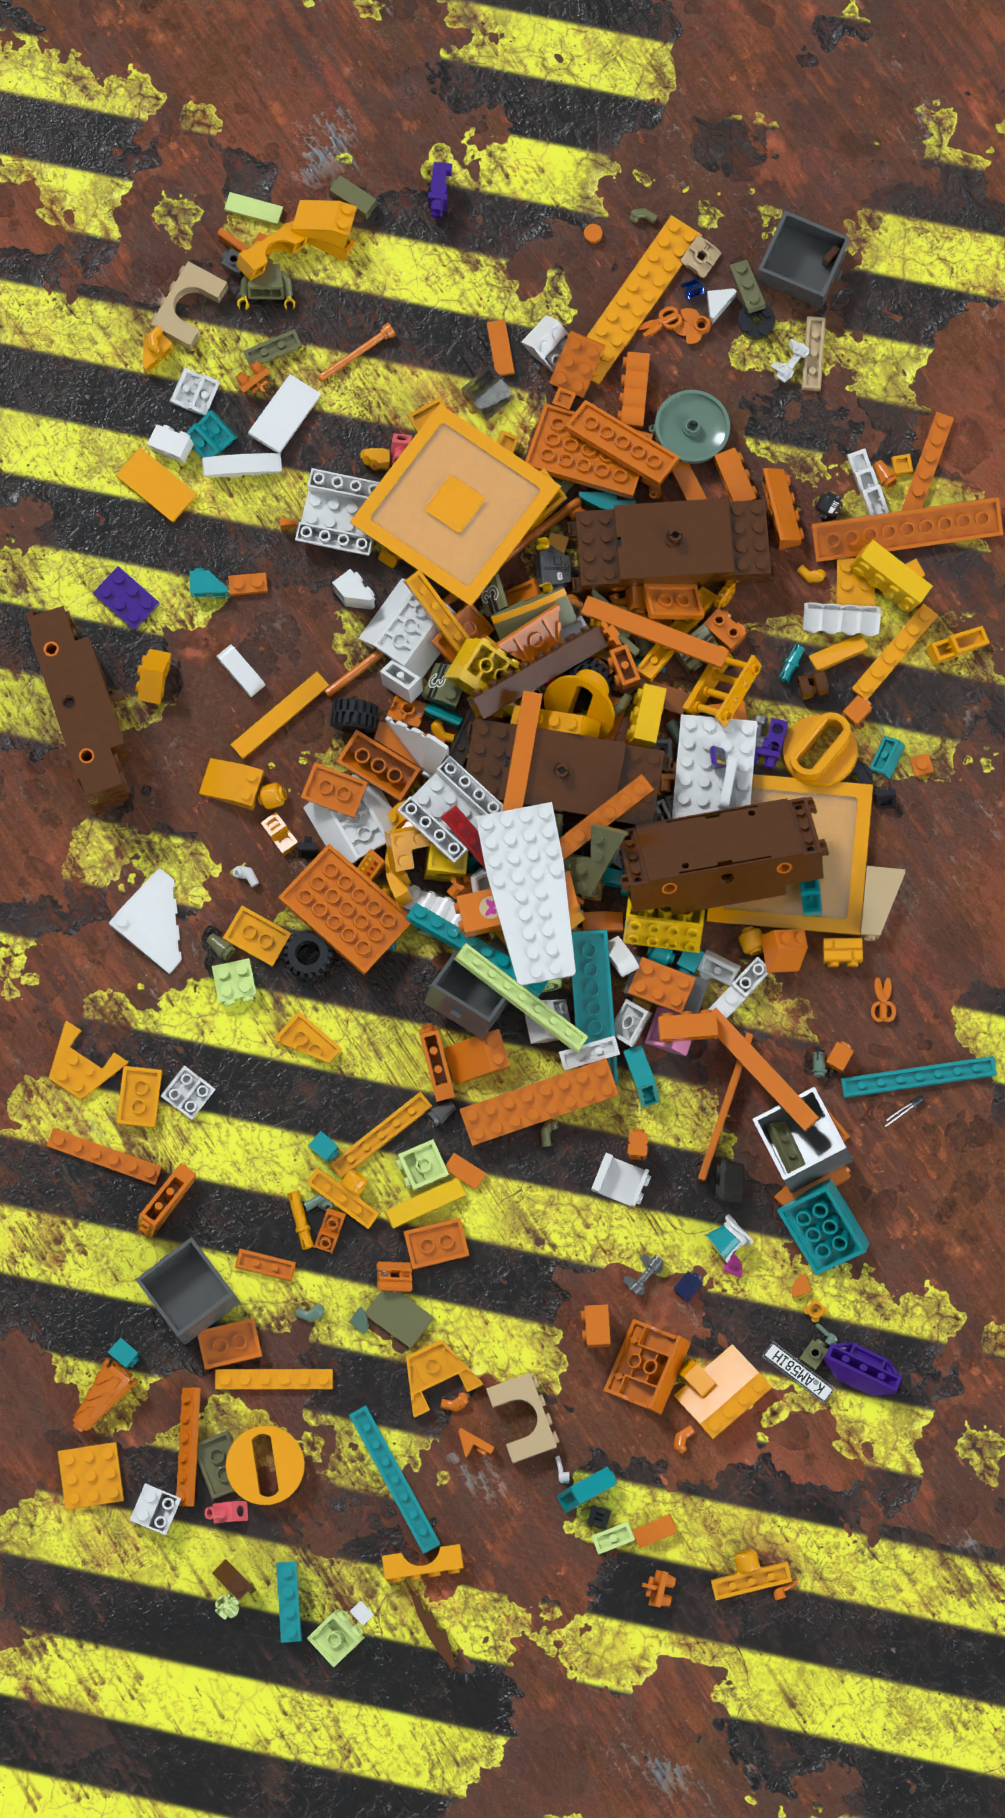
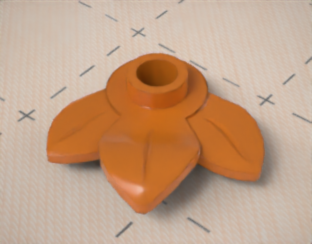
M681 309L682 324L673 330L680 336H686L687 344H695L701 340L703 334L709 332L711 322L707 317L700 316L695 309ZM703 323L705 327L699 328L698 325Z

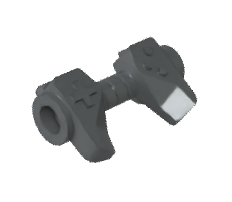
M647 1255L640 1257V1260L647 1269L638 1280L629 1276H625L623 1279L628 1289L637 1296L644 1294V1283L652 1274L657 1275L663 1270L662 1264L664 1261L657 1255L652 1258Z

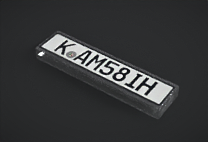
M774 1341L761 1356L823 1405L836 1389Z

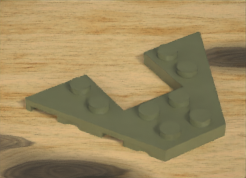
M554 813L560 838L563 831V815ZM597 823L591 825V858L572 853L563 860L564 872L570 871L576 894L588 897L595 894L598 884L603 880L604 873L613 862L622 841L628 835V831Z

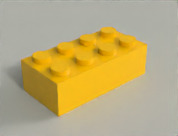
M874 540L870 541L860 551L849 566L856 575L865 578L870 586L882 591L887 599L895 601L903 611L911 612L923 601L933 587Z

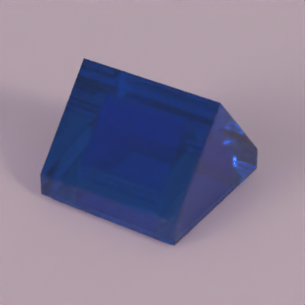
M698 278L681 284L686 300L704 294V286Z

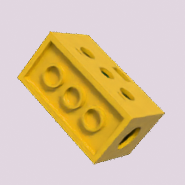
M429 841L430 846H427L424 880L452 883L450 881L452 876L463 880L466 875L468 851L453 863Z

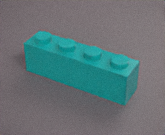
M297 1561L277 1562L281 1643L302 1641Z

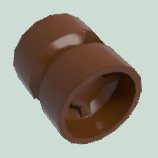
M823 670L814 672L812 676L808 674L797 676L802 700L811 699L814 695L818 697L829 695L828 683Z

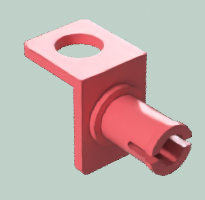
M393 434L390 465L396 462L411 442L412 435Z
M247 1501L215 1503L213 1507L205 1509V1517L213 1519L214 1523L248 1521ZM238 1506H241L243 1509L241 1517L237 1514Z

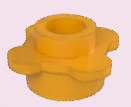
M813 1299L812 1303L804 1308V1313L808 1314L813 1322H818L819 1318L827 1313V1308L823 1307L818 1299Z

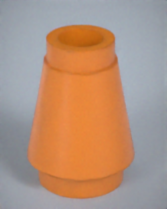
M882 460L877 461L873 465L881 486L889 489L898 482L897 474Z

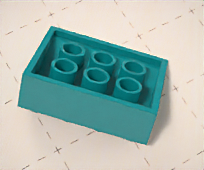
M831 1178L813 1186L777 1209L815 1275L867 1251L869 1241Z

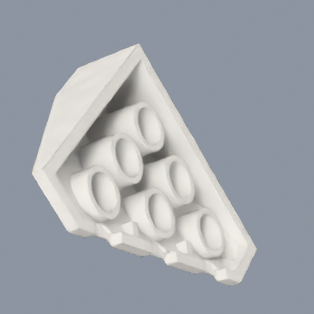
M387 716L385 722L423 771L422 774L430 779L436 773L437 768L449 757V747L433 735L428 734L425 737L421 730L414 727L409 730L407 724L401 721L394 723L393 719Z
M159 868L111 919L109 925L170 974L182 960V955L178 948V941L180 940L179 925H176L175 914H178L177 903L173 896L175 882L173 878Z

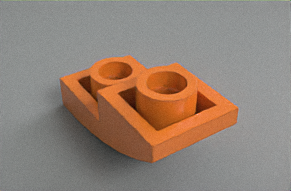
M583 912L585 919L582 921V931L607 930V932L617 933L623 931V912Z
M327 1208L314 1245L315 1248L333 1253L346 1216L345 1213Z
M670 1513L636 1527L632 1532L639 1548H642L673 1535L678 1530Z

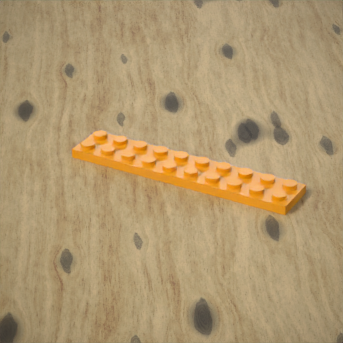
M672 215L587 335L588 338L606 345L591 382L598 386L683 266L680 260L697 235L702 237V234Z

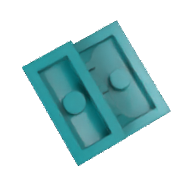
M210 410L186 432L194 443L192 448L202 458L218 456L237 438L213 410Z

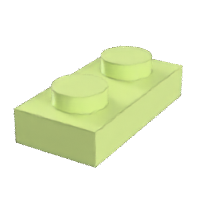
M628 1522L591 1536L598 1555L635 1541Z

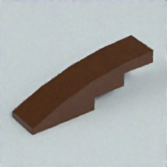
M420 1595L413 1596L412 1600L427 1636L452 1669L456 1668L446 1629L438 1631L433 1612L425 1614Z

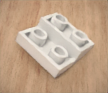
M183 1066L160 1096L192 1120L216 1089L186 1066Z

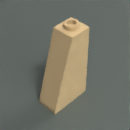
M866 867L860 937H864V940L875 941V938L879 939L905 875V869Z

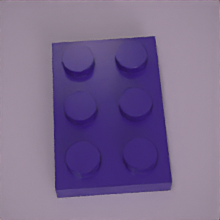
M119 566L93 592V595L133 631H136L160 605L158 600Z

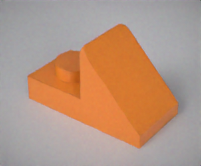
M462 1428L459 1429L466 1459L473 1446H476V1451L484 1456L487 1453L492 1454L495 1449L494 1446Z

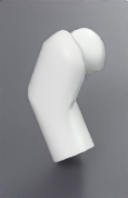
M237 866L233 869V875L237 878L247 879L251 888L260 883L252 868Z

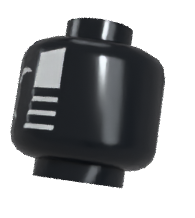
M829 491L828 493L821 494L815 506V510L819 512L818 517L826 521L829 518L836 519L843 507L841 497Z

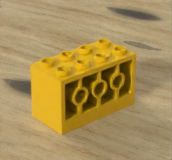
M485 638L466 639L444 678L471 696L472 691L487 687V683L493 679L499 680L506 671H514L519 668L520 662L506 657V652L499 648L495 649L491 646L492 643ZM522 697L500 709L504 712L505 719L512 718L514 705L521 706Z
M628 898L623 943L699 953L705 909L676 915L671 914L670 906L633 912L630 899Z

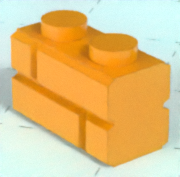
M862 938L823 939V964H827L828 967H839V964H847V967H857L858 963H862Z

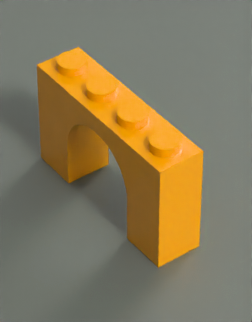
M514 705L510 724H518L520 706ZM540 709L537 728L599 738L601 722L583 715Z

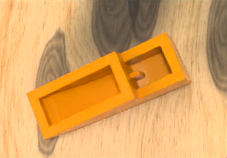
M983 626L931 643L926 650L932 665H936L974 651L990 642Z
M386 849L385 870L387 880L399 907L402 908L413 901L407 889L411 881L405 870L395 872L390 869Z

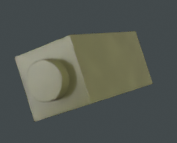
M341 175L337 179H333L329 185V193L332 198L357 206L355 213L366 220L377 206L376 198Z

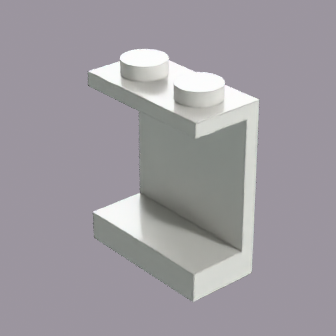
M606 1153L591 1191L635 1208L636 1203L640 1205L644 1196L641 1193L643 1186H648L651 1176L648 1175V1169L643 1170L613 1158V1155Z

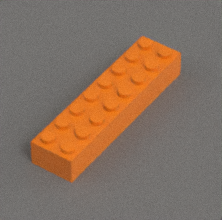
M606 1058L461 1108L460 1112L473 1146L618 1096L619 1092Z

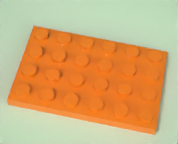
M545 403L525 462L538 471L545 468L552 477L633 499L640 475L564 430L566 423L574 415V411ZM637 430L652 440L653 434Z
M330 844L316 856L278 897V900L363 975L367 973L411 925L410 922L405 920L408 912L400 908L390 896Z

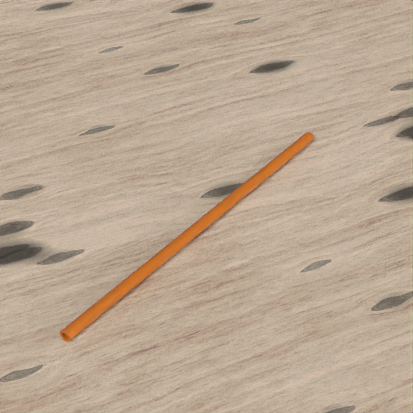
M578 497L574 498L523 537L505 563L581 506V500ZM450 593L442 600L450 606L459 598ZM377 649L324 690L325 694L329 698L384 657L385 654Z

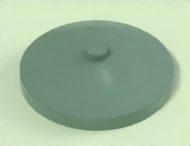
M684 390L671 395L660 406L655 419V435L661 446L680 456V462L698 464L714 458V455L719 454L723 450L730 433V420L725 407L714 396L699 390Z

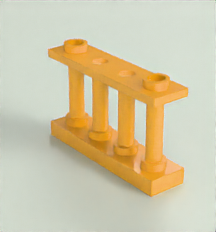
M730 653L722 669L708 664L682 708L688 715L698 716L700 712L713 715L719 724L726 728L757 674H759L762 664L755 655H751L748 662L733 659ZM729 665L743 669L738 678L723 673ZM719 681L733 685L729 694L714 690ZM710 696L724 700L720 709L705 705Z

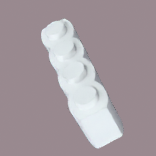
M804 603L803 630L809 633L825 631L828 634L844 632L846 635L862 633L865 636H874L879 634L881 608L876 606Z
M416 885L407 886L413 901L402 907L405 911L409 913L414 904L418 903L459 927L458 921H461L460 914L456 915L455 901L446 896L444 898L438 897L433 891H422Z

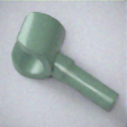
M817 1323L816 1327L827 1337L825 1343L829 1346L831 1343L837 1344V1337Z

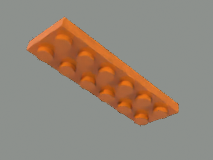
M587 400L582 403L564 427V430L658 487L680 459V456Z

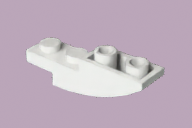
M757 957L708 1010L717 1008L727 1019L769 974L766 970V964Z

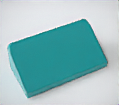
M432 702L425 708L426 716L440 720L442 723L457 729L460 728L465 718L461 714Z
M884 736L871 763V771L890 779L904 751L905 744L898 739Z

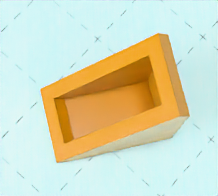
M690 1358L681 1366L678 1373L702 1397L716 1384L708 1373Z

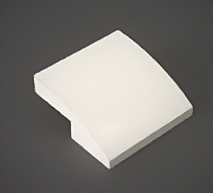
M184 368L169 402L205 416L220 382L207 375H200Z

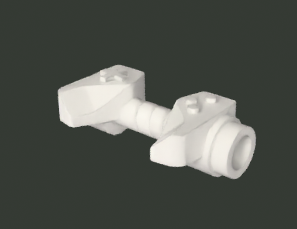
M793 339L789 341V346L793 353H795L788 363L775 362L771 365L778 371L776 377L784 383L792 377L794 373L792 369L801 357L805 358L810 351L804 344L798 343Z

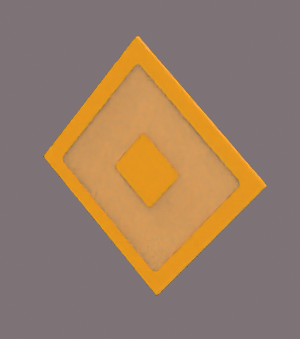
M439 404L351 519L350 524L415 569L420 570L424 575L457 598L472 606L560 490L561 486Z
M753 774L750 805L785 798L790 800L813 797L817 813H811L817 836L819 840L825 839L829 851V856H822L824 878L819 879L822 915L803 916L800 883L785 885L786 895L709 908L707 922L860 935L873 785L838 782L831 786L814 787L806 785L796 778Z

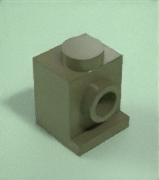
M812 1339L799 1358V1361L815 1371L827 1354V1345L819 1339L816 1341ZM814 1349L819 1352V1355L816 1357L811 1353Z

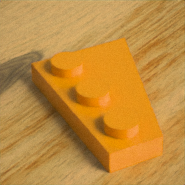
M299 1011L273 1039L275 1042L328 1064L342 1050L341 1047Z

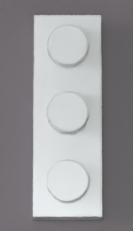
M615 1036L585 1044L577 1053L572 1049L559 1052L565 1071L620 1055Z

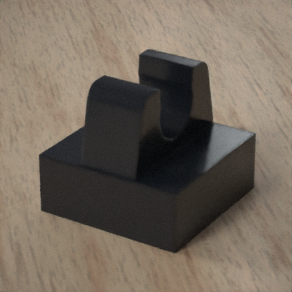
M888 786V790H881V787L877 788V809L896 808V791L891 786Z
M305 836L304 842H298V858H316L318 848L317 843H313L312 836Z
M592 1505L587 1525L606 1530L611 1511Z

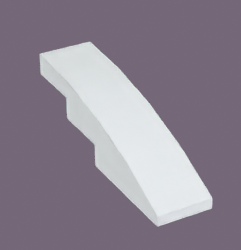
M866 449L847 454L852 473L868 514L888 513L889 510L881 486L878 484Z
M278 453L236 454L202 458L204 477L260 476L262 473L280 474L282 472L281 454Z

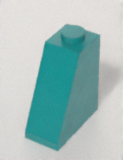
M642 1045L623 1051L641 1107L644 1108L659 1103L660 1099L656 1082Z
M607 1466L557 1495L556 1497L564 1512H570L616 1485L615 1475Z

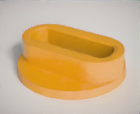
M584 669L576 675L562 676L553 681L547 687L544 694L545 710L573 714L580 689L585 687L593 695L586 717L601 722L599 739L606 737L614 724L615 712L612 702L608 697L609 686L604 677L596 671Z
M830 712L809 716L795 723L784 738L782 758L789 773L798 781L809 786L826 787L842 781L851 773L857 762L858 745L853 732L850 730L847 719L838 713ZM828 727L838 728L842 733L812 769H806L799 765L801 759Z
M258 1426L245 1431L233 1442L226 1459V1473L232 1488L243 1499L259 1505L276 1504L288 1498L299 1486L304 1474V1457L299 1444L289 1433L273 1426ZM261 1435L271 1437L279 1491L270 1497L261 1495L253 1440Z

